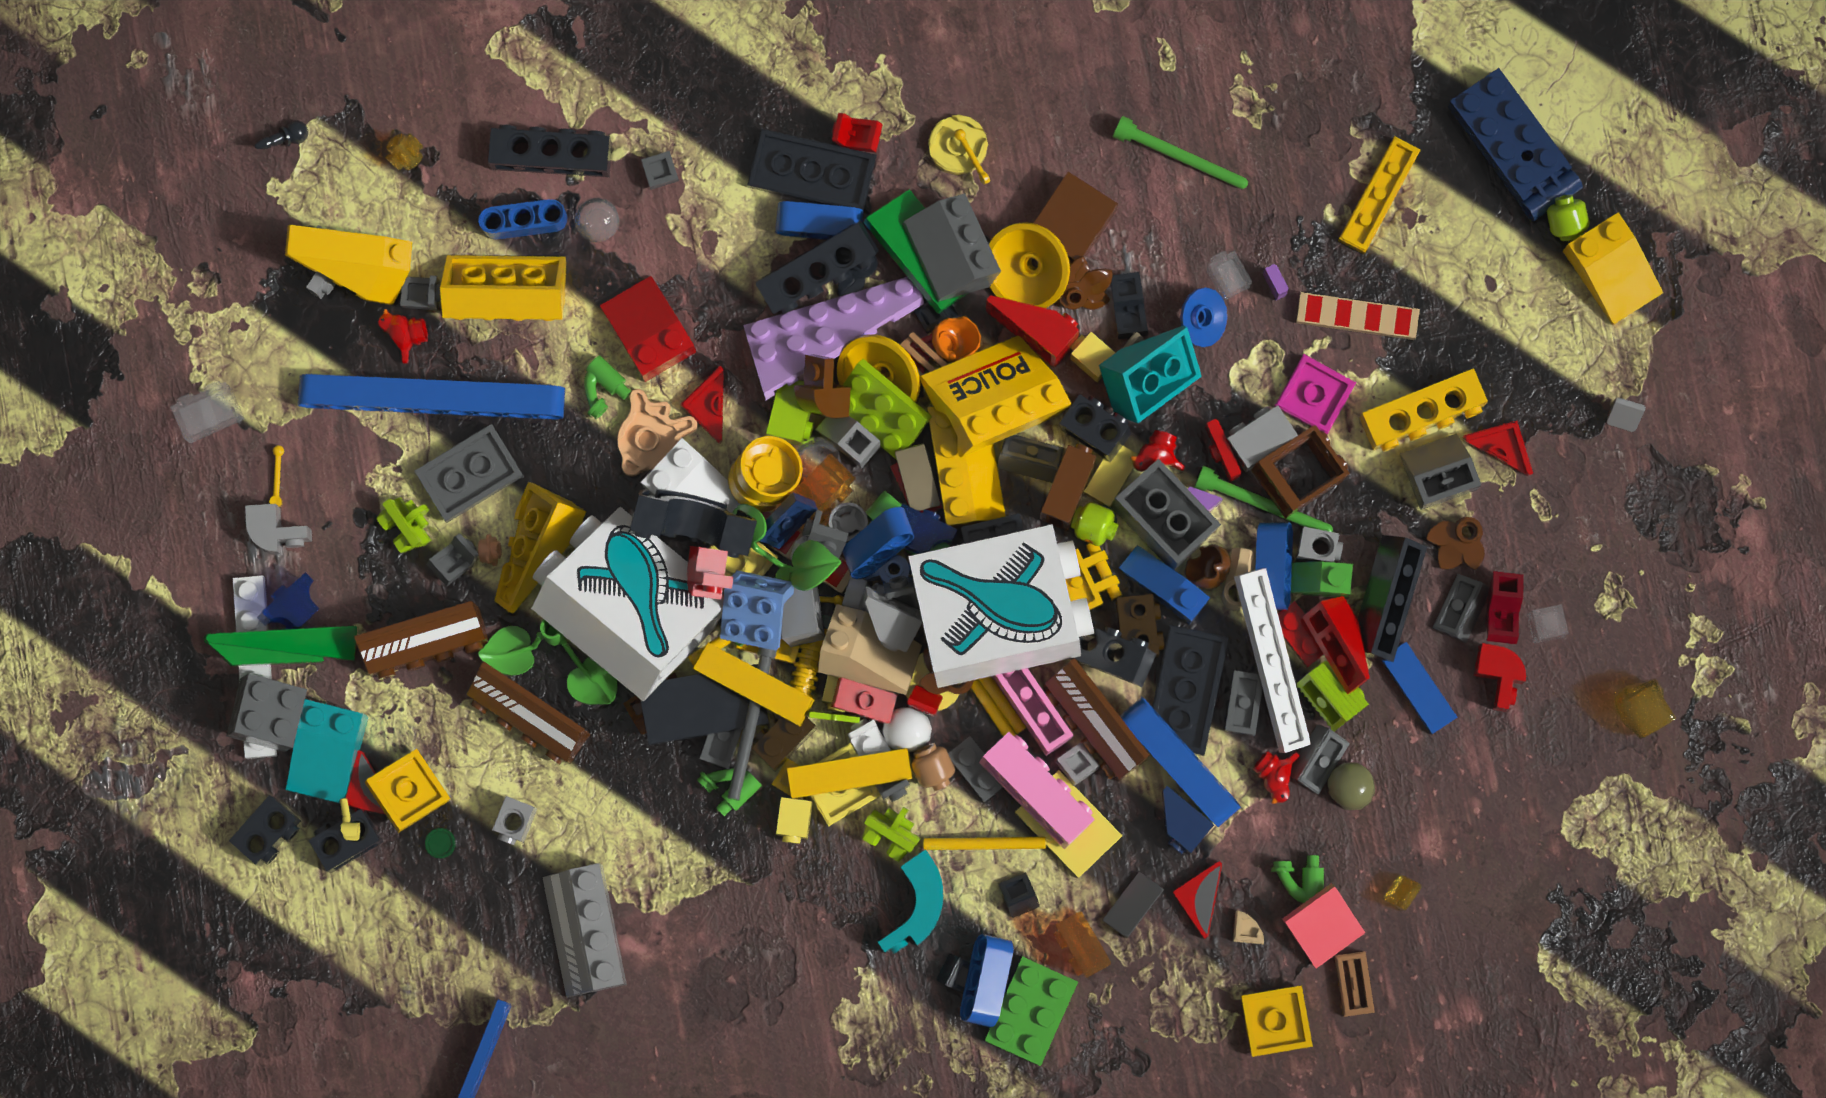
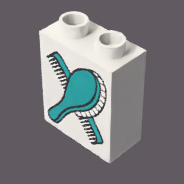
M619 507L603 523L593 515L588 517L570 539L569 543L576 549L567 558L555 550L541 563L535 571L533 579L542 588L531 609L644 702L715 629L722 617L724 592H722L721 600L691 596L688 591L687 582L688 562L657 536L651 535L649 539L635 536L633 531L630 530L632 516Z
M1053 524L908 556L938 688L1080 657L1079 637L1094 634L1087 598L1070 601L1065 580L1081 576L1074 542L1071 540L1057 544Z

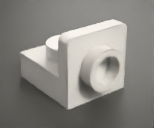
M865 718L850 727L852 732L847 735L859 756L891 751L875 720L868 722Z

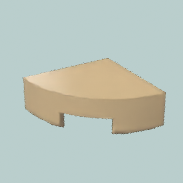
M1235 911L1233 942L1263 945L1264 936L1258 923L1248 914Z

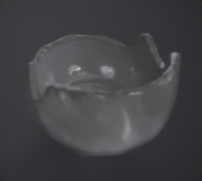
M602 197L587 198L578 206L574 215V222L579 234L594 243L607 241L614 236L618 230L620 218L612 202Z
M811 437L802 442L797 449L802 461V477H807L813 481H826L836 474L841 459L839 450L833 442L824 437Z

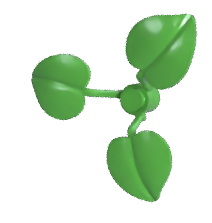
M740 504L732 512L736 514L737 510H741L756 519L757 524L751 547L780 568L776 573V579L790 581L793 587L800 591H808L818 586L842 563L823 544L818 541L808 540L800 544L794 551L792 556L793 567L784 564L756 544V542L764 538L767 532L766 520L762 513L748 504ZM735 642L738 646L742 647L744 645L742 643Z
M544 619L540 624L541 632L537 633V638L533 644H531V638L527 631L518 626H507L497 631L478 653L482 661L502 674L510 676L520 675L532 668L534 656L531 650L536 649L542 639H544L550 645L561 644L578 668L572 670L567 678V688L575 700L589 705L610 704L614 701L617 693V679L590 657L582 664L567 643L566 637Z

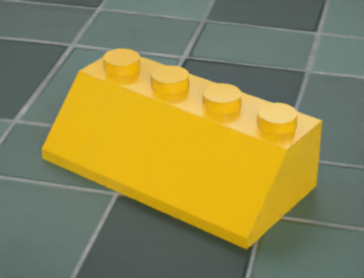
M447 255L440 285L442 318H453L455 320L465 318L484 320L513 319L516 321L524 319L562 320L565 305L566 257Z
M934 406L927 407V412L932 416L929 420L947 531L1005 517L994 444L960 458L957 453L958 436L946 414L935 410Z

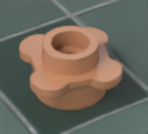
M487 534L486 539L479 540L478 554L481 563L497 566L498 559L501 558V543L497 541L496 537H492L491 534Z

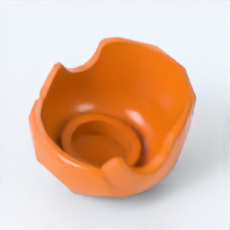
M968 317L946 318L939 322L932 331V344L937 355L948 362H955L975 354L980 347L981 334L977 325Z

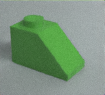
M1323 561L1292 563L1291 594L1334 598L1344 596L1347 599L1351 592L1353 564Z

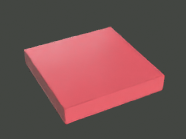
M1332 883L1282 918L1315 968H1318L1365 934V931Z

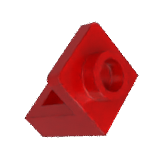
M838 113L837 120L832 129V140L841 147L876 153L883 124L877 120L851 118L845 113Z

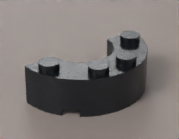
M648 489L639 492L630 525V530L633 531L635 536L649 539L651 535L660 537L661 534L673 538L677 534L688 536V540L699 544L707 542L718 550L728 551V557L738 558L739 554L748 556L757 524L756 519L741 510H737L736 514L726 510L727 504L693 494L656 489L655 495H649L650 490Z

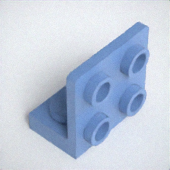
M737 570L732 575V589H724L720 638L776 651L780 647L784 603L794 594V587L790 581Z

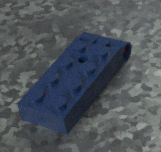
M1497 68L1450 100L1448 108L1531 221L1534 222L1546 214L1548 208L1556 204L1555 198L1563 195H1574L1583 188L1580 178L1572 170L1570 163L1500 68ZM1526 154L1531 160L1524 161L1521 155Z

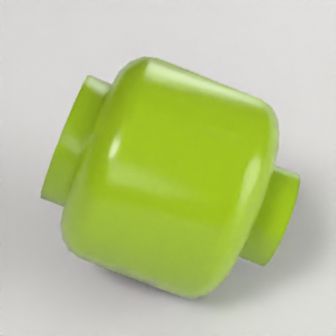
M1563 195L1555 198L1556 204L1551 205L1547 210L1551 233L1556 237H1560L1561 241L1577 239L1589 227L1585 202L1580 199H1573V195Z
M1089 502L1084 507L1079 506L1077 508L1071 528L1074 529V534L1078 539L1095 546H1101L1107 539L1113 540L1118 524L1114 523L1115 514L1112 510Z

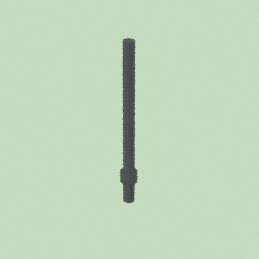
M759 647L757 656L760 658L757 669L768 674L771 660H775L777 650ZM751 700L749 701L727 797L736 801L740 799L761 708L760 705Z

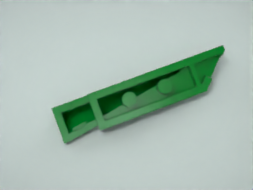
M357 626L206 634L203 637V641L219 653L230 666L322 663L324 661L323 657L355 660L356 640L354 636L357 635Z

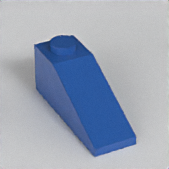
M1138 545L1118 568L1149 594H1153L1154 598L1188 625L1191 624L1210 599L1207 594L1188 579Z

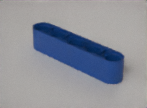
M1142 696L1120 715L1140 743L1217 827H1220L1241 808L1236 799Z

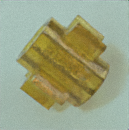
M402 133L397 134L388 142L386 149L390 153L385 158L398 170H401L402 167L410 170L421 161L423 155L419 150L423 148V145L411 133L406 137Z

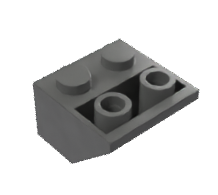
M1457 433L1400 453L1420 510L1477 491L1481 486L1473 460Z

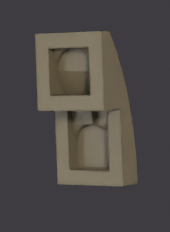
M924 443L896 450L895 455L911 513L939 506L940 501Z

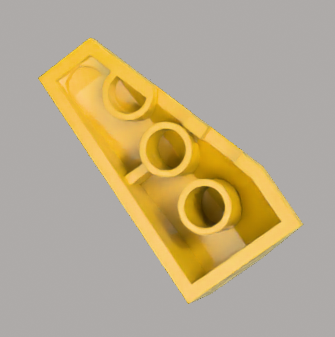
M288 225L285 256L314 272H320L332 279L333 283L355 292L356 296L363 300L388 305L395 303L410 272L411 241L385 236Z
M528 482L516 509L514 519L519 521L515 537L510 536L508 546L511 547L509 562L505 563L502 567L495 596L496 603L511 613L518 609L538 584L533 579L537 568L553 551L557 550L562 554L570 545V539L583 523L585 510L570 500Z

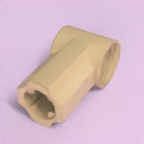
M1232 548L1230 572L1225 580L1224 590L1221 594L1223 605L1232 611L1242 609L1241 602L1231 600L1228 595L1230 589L1237 588L1234 576L1254 571L1256 565V552L1244 548Z

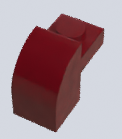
M1493 571L1485 617L1487 641L1517 644L1519 639V612L1523 601L1524 574Z

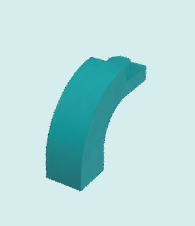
M926 849L901 866L902 871L914 887L916 906L912 916L905 924L878 942L885 953L891 950L895 954L908 945L906 939L910 936L917 946L921 944L933 931L941 915L944 899L942 879L936 864Z

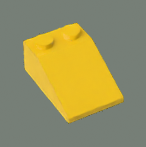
M1619 212L1570 242L1563 250V253L1612 325L1663 294L1641 247Z

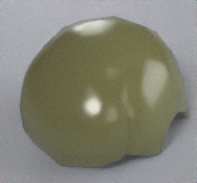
M1342 763L1332 770L1328 778L1329 794L1343 809L1361 810L1371 803L1374 797V778L1369 770L1359 763Z

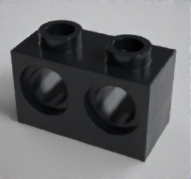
M1079 394L1059 422L1061 430L1111 463L1131 435L1130 428L1127 425L1129 422L1116 412L1111 415L1103 410L1104 405L1096 398L1089 396L1087 399ZM1087 412L1093 415L1091 421L1086 424L1077 422L1078 416L1082 413ZM1107 429H1115L1117 431L1116 437L1111 440H1105L1101 436Z
M1020 513L963 526L961 527L963 544L1024 531Z
M269 795L231 837L229 842L255 865L262 866L264 863L269 865L279 854L277 848L284 840L289 842L298 833L300 828L297 825L301 820L277 798ZM282 813L285 818L284 825L280 829L274 830L271 826V819L275 814ZM261 836L264 840V847L261 851L254 853L250 847L251 841L254 837Z
M356 808L349 810L351 823L362 822L365 826V833L358 841L344 839L341 832L342 815L340 816V822L332 827L329 823L321 826L313 832L315 837L308 840L327 872H335L384 842L365 810L360 809L357 811ZM331 838H336L339 848L336 853L328 855L325 851V843Z

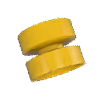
M764 436L753 440L730 468L728 485L731 494L739 504L751 505L760 512H767L777 508L797 487L801 480L803 471L801 458L789 442L779 437Z

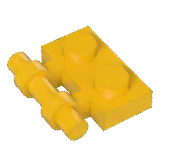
M1088 544L1086 547L1091 556L1085 559L1082 558L1079 549H1075L1081 576L1065 580L1070 601L1087 598L1089 610L1103 605L1100 592L1107 590L1111 600L1121 597L1122 593L1118 587L1120 582L1117 576L1112 574L1106 561L1109 558L1105 550L1102 551L1100 546ZM1096 566L1102 581L1095 584L1088 571V568Z

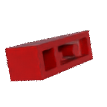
M1344 596L1319 602L1302 618L1345 692L1351 694L1370 678L1359 621Z

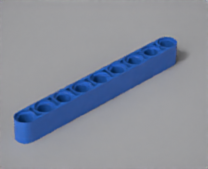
M302 374L299 377L298 406L304 408L532 419L564 418L565 388L555 385Z

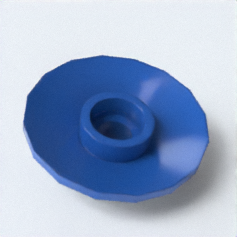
M1207 287L1195 289L1187 296L1183 303L1180 315L1181 326L1188 328L1192 345L1198 347L1212 346L1221 338L1225 331L1227 307L1223 297L1216 290Z

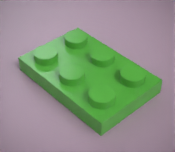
M1022 956L1004 996L999 1019L996 1025L990 1028L985 1041L1041 1066L1078 981Z

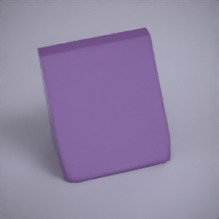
M1193 487L1188 488L1209 512L1221 504L1223 500L1221 497Z

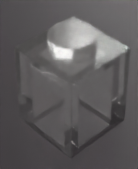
M1235 250L1229 254L1226 251H1222L1210 258L1211 263L1208 264L1206 271L1224 301L1250 288L1252 280Z
M1562 604L1532 610L1527 614L1533 644L1564 638L1569 634Z

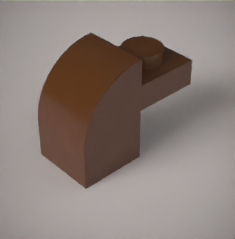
M815 354L805 355L804 385H794L796 400L804 411L830 418L849 417L851 387L833 384L834 358Z

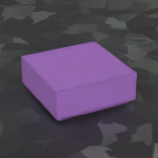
M1273 264L1265 268L1263 276L1276 301L1285 297L1289 288L1277 265Z

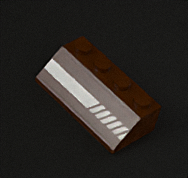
M473 601L354 636L369 675L372 677L378 676V680L391 678L396 675V670L406 667L407 671L425 667L424 662L436 659V662L450 660L454 658L453 653L465 650L466 654L480 651L483 649L482 644H486L489 641L480 609Z
M1075 658L1045 682L1044 687L1047 691L1044 693L1054 707L1059 705L1064 711L1065 715L1062 719L1072 731L1077 729L1084 737L1080 742L1091 756L1096 753L1103 763L1099 767L1109 780L1115 777L1119 782L1147 761L1150 756Z
M483 661L467 693L473 699L470 705L483 714H486L488 710L496 714L498 717L495 722L509 731L515 727L523 733L520 738L534 748L539 743L548 749L545 755L559 765L563 760L571 764L590 736V733Z

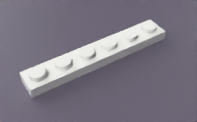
M1266 568L1234 576L1279 753H1286L1311 745Z
M265 577L233 578L236 632L269 631ZM271 665L239 666V679L249 673L272 680ZM244 741L246 759L277 756V750Z

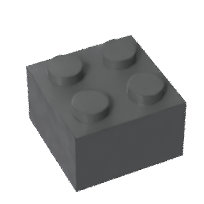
M248 673L240 678L226 737L283 752L292 749L307 689Z

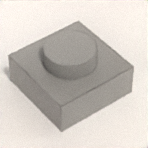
M1081 742L1056 760V764L1073 786L1080 783L1099 768L1098 763Z

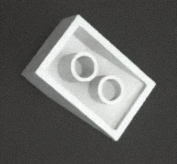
M683 438L679 440L641 482L645 489L650 490L649 493L651 495H655L656 489L693 494L727 504L726 510L731 513L740 505L731 494L728 480Z

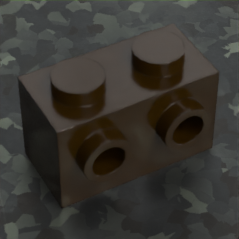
M1153 594L1116 598L1118 630L1122 633L1121 638L1130 641L1132 637L1149 643L1147 648L1156 653L1155 658H1158L1159 650L1164 649L1163 632H1157L1156 620L1161 619L1159 601L1154 602ZM1120 648V649H1121V658H1122L1123 655H1124V649H1123V648Z
M776 715L774 720L777 723L769 731L766 728L762 729L753 739L755 745L752 747V750L774 772L817 730V726L807 716L799 727L785 718Z

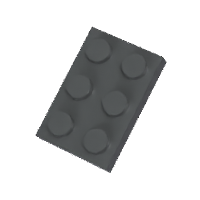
M492 424L415 470V473L446 523L523 477L522 472Z

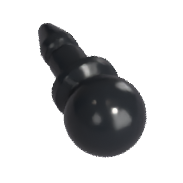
M291 121L286 127H279V133L263 137L255 143L254 147L256 149H268L271 146L274 147L282 143L286 147L290 146L291 143H303L309 134L308 127L302 121Z

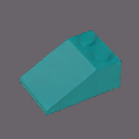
M1180 326L1120 349L1099 364L1113 412L1135 423L1141 422L1202 377L1186 326Z
M305 699L294 741L286 790L340 803L341 799L346 798L357 751H360L369 717L360 712Z

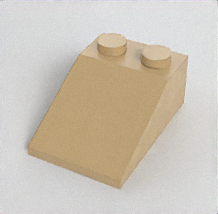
M836 604L820 650L818 672L906 695L922 645L913 640L907 652L899 649L897 651L889 650L879 641L869 613Z

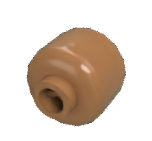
M932 743L913 753L914 758L910 765L921 787H932L934 791H937L950 784L949 778L954 775L955 767L944 747H936V744Z

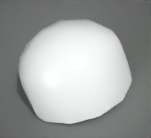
M902 707L893 710L890 724H883L882 733L885 742L890 748L894 750L907 748L908 752H915L928 743L932 728L928 717L922 712L910 707Z

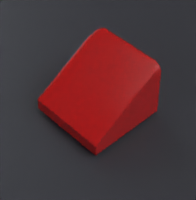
M916 685L907 701V705L910 708L934 717L938 712L943 696L930 693L923 687Z

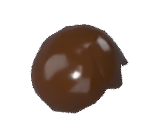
M1211 544L1207 547H1200V556L1194 559L1189 558L1185 567L1186 579L1195 586L1207 590L1219 587L1227 578L1231 566V560L1226 549L1216 544Z

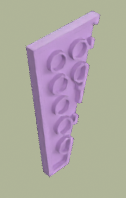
M904 277L793 310L784 315L780 314L743 325L765 399L767 400L774 396V391L787 384L790 386L798 381L797 377L804 373L805 355L815 354L835 359L840 356L842 350L854 339L863 335L876 334L877 328L889 321L895 322L922 306L924 300L920 291L908 277Z

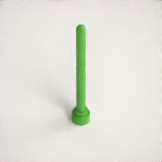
M1125 116L1121 117L1113 138L1122 142L1124 140L1130 142L1132 139L1237 188L1244 189L1248 186L1246 178L1137 129V125L1132 123L1133 120Z
M1206 466L1202 467L1194 488L1205 492L1206 490L1212 492L1214 489L1284 518L1272 500L1218 478L1219 475L1214 473L1213 469ZM1299 511L1286 518V520L1303 527L1333 532V527L1330 524Z

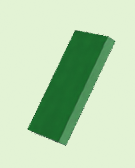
M909 189L866 217L863 223L939 314L967 294L937 301L902 224L908 218L925 209Z

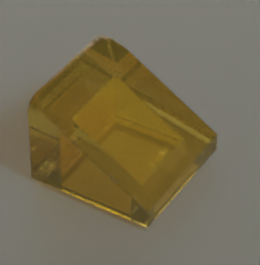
M1399 875L1385 894L1384 900L1399 911H1405L1421 890L1422 885L1410 878Z

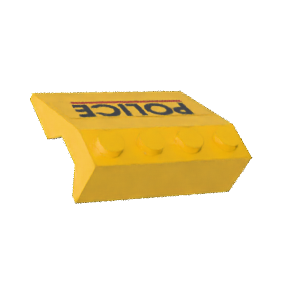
M1020 336L920 376V381L935 410L947 415L958 436L957 453L960 458L1057 417L1071 405L1058 377Z

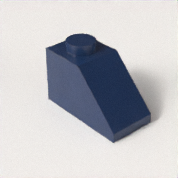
M1166 786L1162 791L1165 832L1166 836L1170 838L1168 844L1179 854L1182 855L1185 851L1190 855L1214 824L1171 788Z

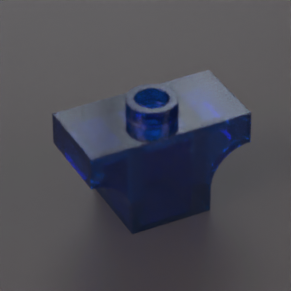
M901 505L906 511L914 534V539L904 549L915 554L932 551L939 544L953 543L957 535V529L939 521V515L927 509H924L923 513L909 506Z
M305 572L289 588L283 584L270 596L274 601L257 618L264 626L270 623H281L288 629H299L320 609L312 601L309 594L310 586L314 580Z

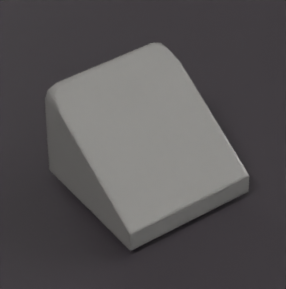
M1618 397L1611 404L1607 424L1634 432L1646 407Z

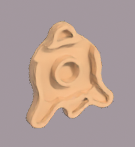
M634 389L630 392V412L628 417L622 422L617 436L618 447L622 456V470L631 477L637 476L643 471L653 470L681 438L694 433L698 428L697 421L692 416H685L674 420L670 419L671 407L669 403L650 402L645 392L641 389Z

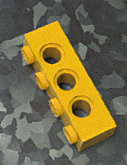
M1473 368L1363 412L1360 416V421L1373 451L1381 448L1382 452L1399 446V440L1409 437L1410 441L1427 435L1426 430L1437 426L1438 430L1454 424V418L1465 415L1466 419L1482 413V407L1486 405L1488 400ZM1455 395L1460 401V406L1457 408L1447 406L1445 396ZM1417 407H1429L1432 411V418L1422 419L1419 417ZM1392 417L1401 418L1404 422V429L1394 430L1389 424V419Z

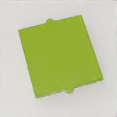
M809 710L806 715L809 718L852 723L860 722V717L856 715Z

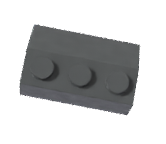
M965 193L939 200L902 223L938 302L988 288L1000 274L1001 270Z
M1160 459L1156 460L1124 489L1110 506L1146 545L1173 570L1193 554L1221 525Z

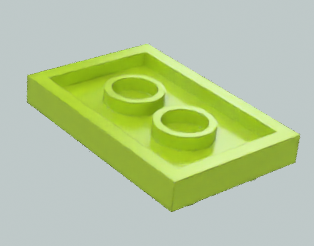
M864 359L857 363L842 385L851 387L849 416L880 440L881 447L895 459V451L911 447L932 417Z

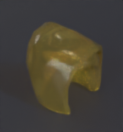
M1655 678L1630 684L1618 689L1614 693L1613 706L1616 715L1639 739L1645 738L1676 719L1664 700L1662 686L1659 685L1658 680Z

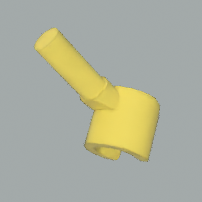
M343 798L340 800L343 816L341 832L345 840L358 841L360 838V823H351L348 800Z

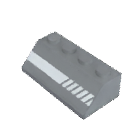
M597 863L543 877L566 997L627 985L603 865Z

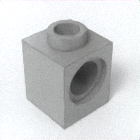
M1303 527L1296 560L1304 562H1334V560H1340L1343 543L1338 542L1339 533ZM1316 540L1326 542L1328 553L1324 555L1317 554L1313 550V542Z
M506 796L492 829L499 833L497 839L511 845H515L516 840L524 843L537 808ZM512 814H518L522 820L521 826L517 830L511 831L506 826L507 818Z

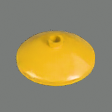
M1023 222L1012 224L999 231L993 237L989 246L1001 272L990 288L997 297L1047 308L1063 295L1069 281L1070 264L1063 244L1051 231L1038 224ZM1032 258L1038 262L1037 268L1032 265Z
M869 334L854 339L842 350L837 363L839 385L844 384L857 363L864 359L914 402L917 401L920 392V377L917 367L909 353L897 342L881 335Z

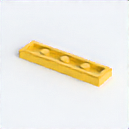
M1396 136L1393 137L1339 237V242L1362 254L1366 253L1415 162L1420 149Z
M709 642L693 668L702 675L799 727L814 702L812 697Z
M907 748L787 768L792 799L912 779Z

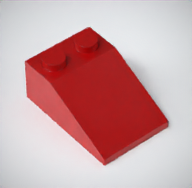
M652 276L600 305L645 382L696 353L693 342Z
M992 295L986 300V312L1012 334L1020 336L1035 353L1054 368L1071 350L1070 347L1078 339V323L1067 313L1061 315L1055 310Z

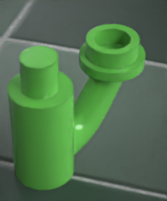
M600 355L586 368L584 389L590 407L587 414L598 419L605 413L608 406L603 398L598 400L597 382L611 395L616 393L623 400L630 395L631 390L624 385L626 379Z
M734 768L712 772L707 775L702 771L697 781L710 793L713 789L716 790L718 788L715 783L731 781ZM747 770L739 801L727 798L728 789L722 795L724 800L716 809L723 816L732 808L737 811L762 785Z
M1307 856V868H1302V888L1295 883L1289 872H1294L1291 861L1273 862L1271 872H1277L1288 893L1298 902L1305 903L1324 889V868H1319V856Z

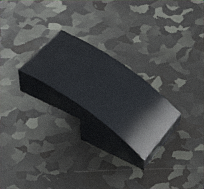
M1140 272L1112 275L1111 292L1118 339L1131 338L1136 332L1141 336H1148Z

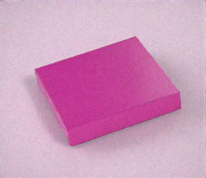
M1303 354L1274 407L1279 406L1282 412L1309 427L1316 425L1319 430L1324 431L1328 435L1356 382Z

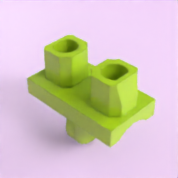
M401 497L395 500L388 499L382 504L385 509L376 519L385 530H391L394 526H398L402 533L393 540V544L400 553L408 552L416 547L426 546L432 541L423 529L429 525L424 518V515L429 511L426 504L417 507L412 500L405 503Z
M905 807L902 808L899 814L888 808L884 815L874 809L864 822L867 826L862 839L874 846L879 843L882 836L893 841L886 853L898 862L908 852H912L921 838L910 832L914 823L905 818L909 811Z

